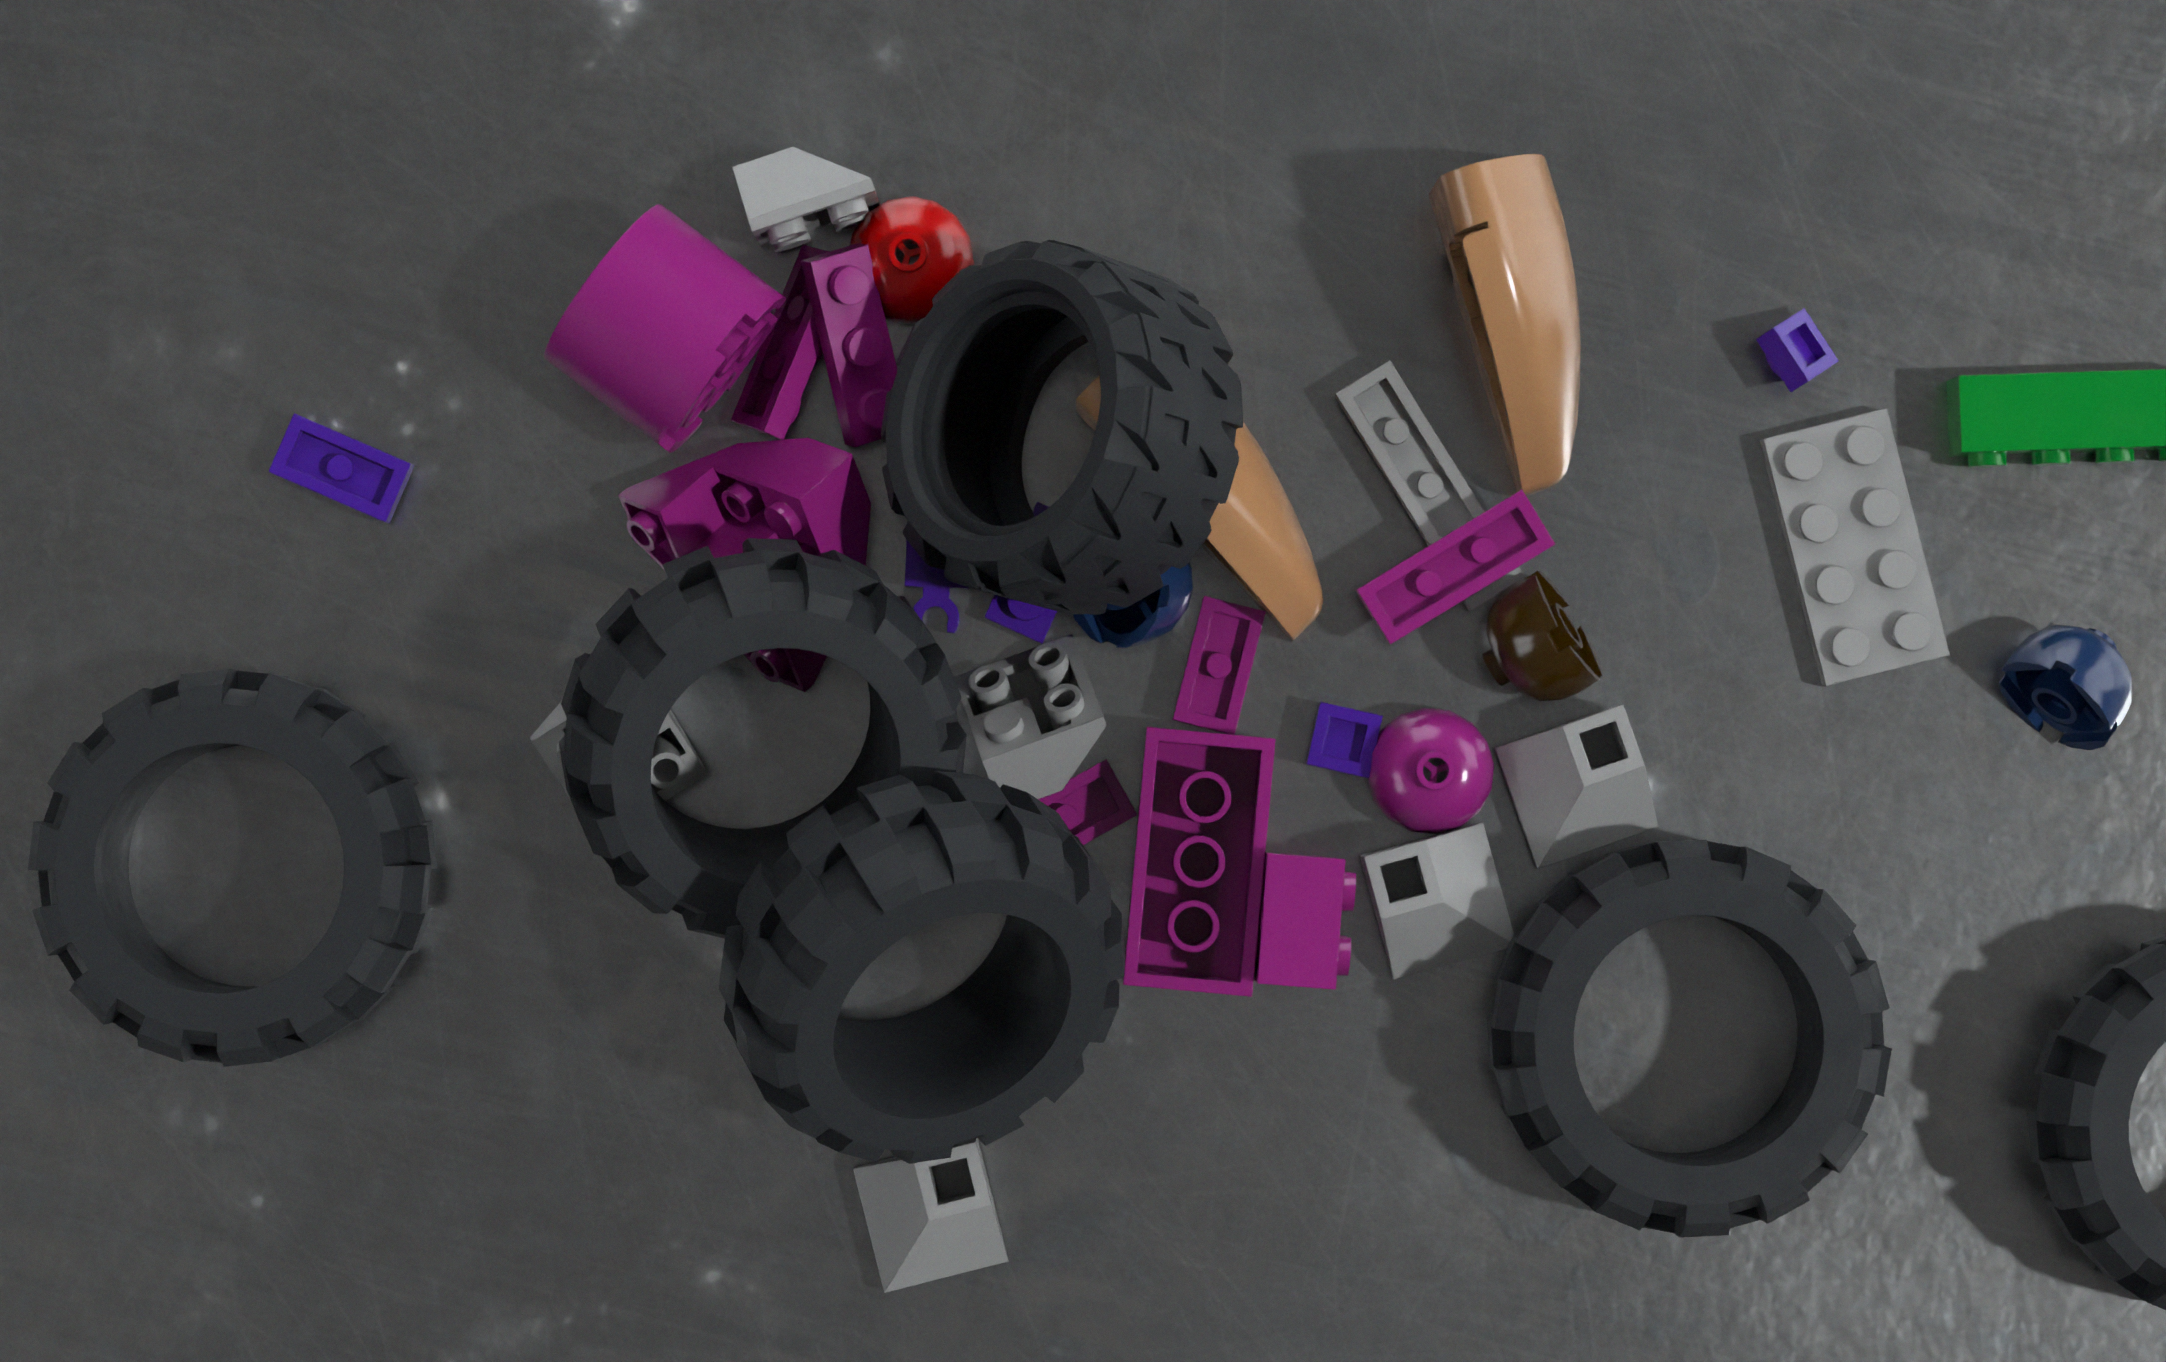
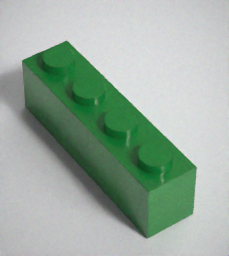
M2166 369L1958 375L1946 381L1949 457L1968 456L1969 468L2007 466V455H2031L2032 466L2071 464V453H2095L2096 464L2135 462L2134 451H2159V462H2166Z

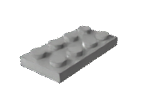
M1887 408L1760 440L1822 687L1950 655Z

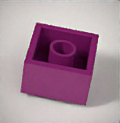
M1265 852L1254 980L1257 984L1336 990L1337 976L1349 975L1351 937L1340 935L1342 911L1353 912L1356 873L1345 871L1346 859Z

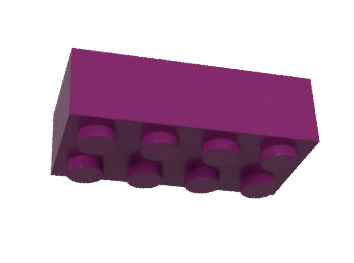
M1146 727L1123 985L1252 997L1276 739Z

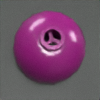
M1424 707L1398 715L1379 731L1377 745L1372 753L1371 772L1367 780L1372 800L1388 820L1410 832L1440 834L1462 827L1481 811L1492 790L1494 762L1487 740L1471 721L1451 710ZM1431 758H1438L1442 760L1444 764L1435 767L1428 760ZM1423 767L1430 771L1429 781L1423 774ZM1447 770L1444 779L1436 783L1438 773Z

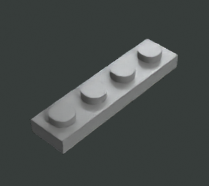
M1390 360L1335 394L1338 403L1428 546L1485 512ZM1517 567L1463 600V603L1468 611H1471L1521 580L1525 575L1520 567Z

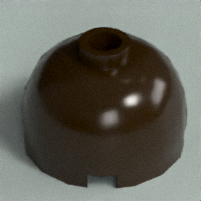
M1536 571L1530 576L1522 578L1498 596L1489 610L1486 624V635L1491 649L1482 655L1488 670L1500 686L1511 682L1524 696L1538 701L1563 700L1586 690L1601 680L1602 669L1582 626L1576 630L1573 622L1563 609L1569 606L1552 581L1541 571Z

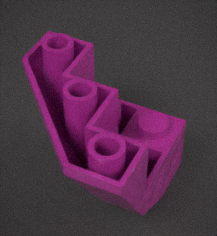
M811 438L737 443L630 486L618 495L628 518L626 527L630 536L663 570V564L706 546L709 547L714 558L743 553L742 543L747 538L797 540L804 553L820 556L821 553L836 550L866 566L871 502L852 453ZM792 648L764 649L743 654L767 680L771 682L779 681L803 692H806L814 685L827 657L813 651Z

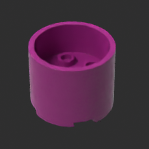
M657 204L646 211L630 226L590 274L554 329L546 346L544 359L667 452L672 453L682 446L700 427L703 420L698 415L701 411L708 412L726 390L728 392L746 370L778 320L770 311L774 308L779 309L785 302L786 297L662 204Z

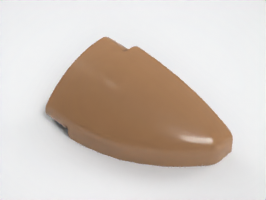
M1522 154L1485 160L1447 172L1437 179L1429 193V199L1453 273L1454 292L1516 493L1523 490L1527 496L1554 486L1567 473L1578 419L1581 346L1576 279L1562 210L1545 156L1542 154ZM1468 268H1469V271H1470V275H1471V278H1472V282H1473V285H1474V289L1471 287L1470 283L1468 282V277H1467ZM1486 333H1487V337H1488V340H1489L1490 347H1489V345H1488V343H1487Z
M1100 376L1076 399V412L1094 431L1096 430L1101 401ZM1243 422V428L1236 429L1235 448L1238 451L1239 462L1228 499L1225 504L1218 503L1209 521L1212 531L1201 546L1258 607L1266 611V615L1293 641L1320 614L1324 601L1322 588L1310 547L1296 513L1262 448Z

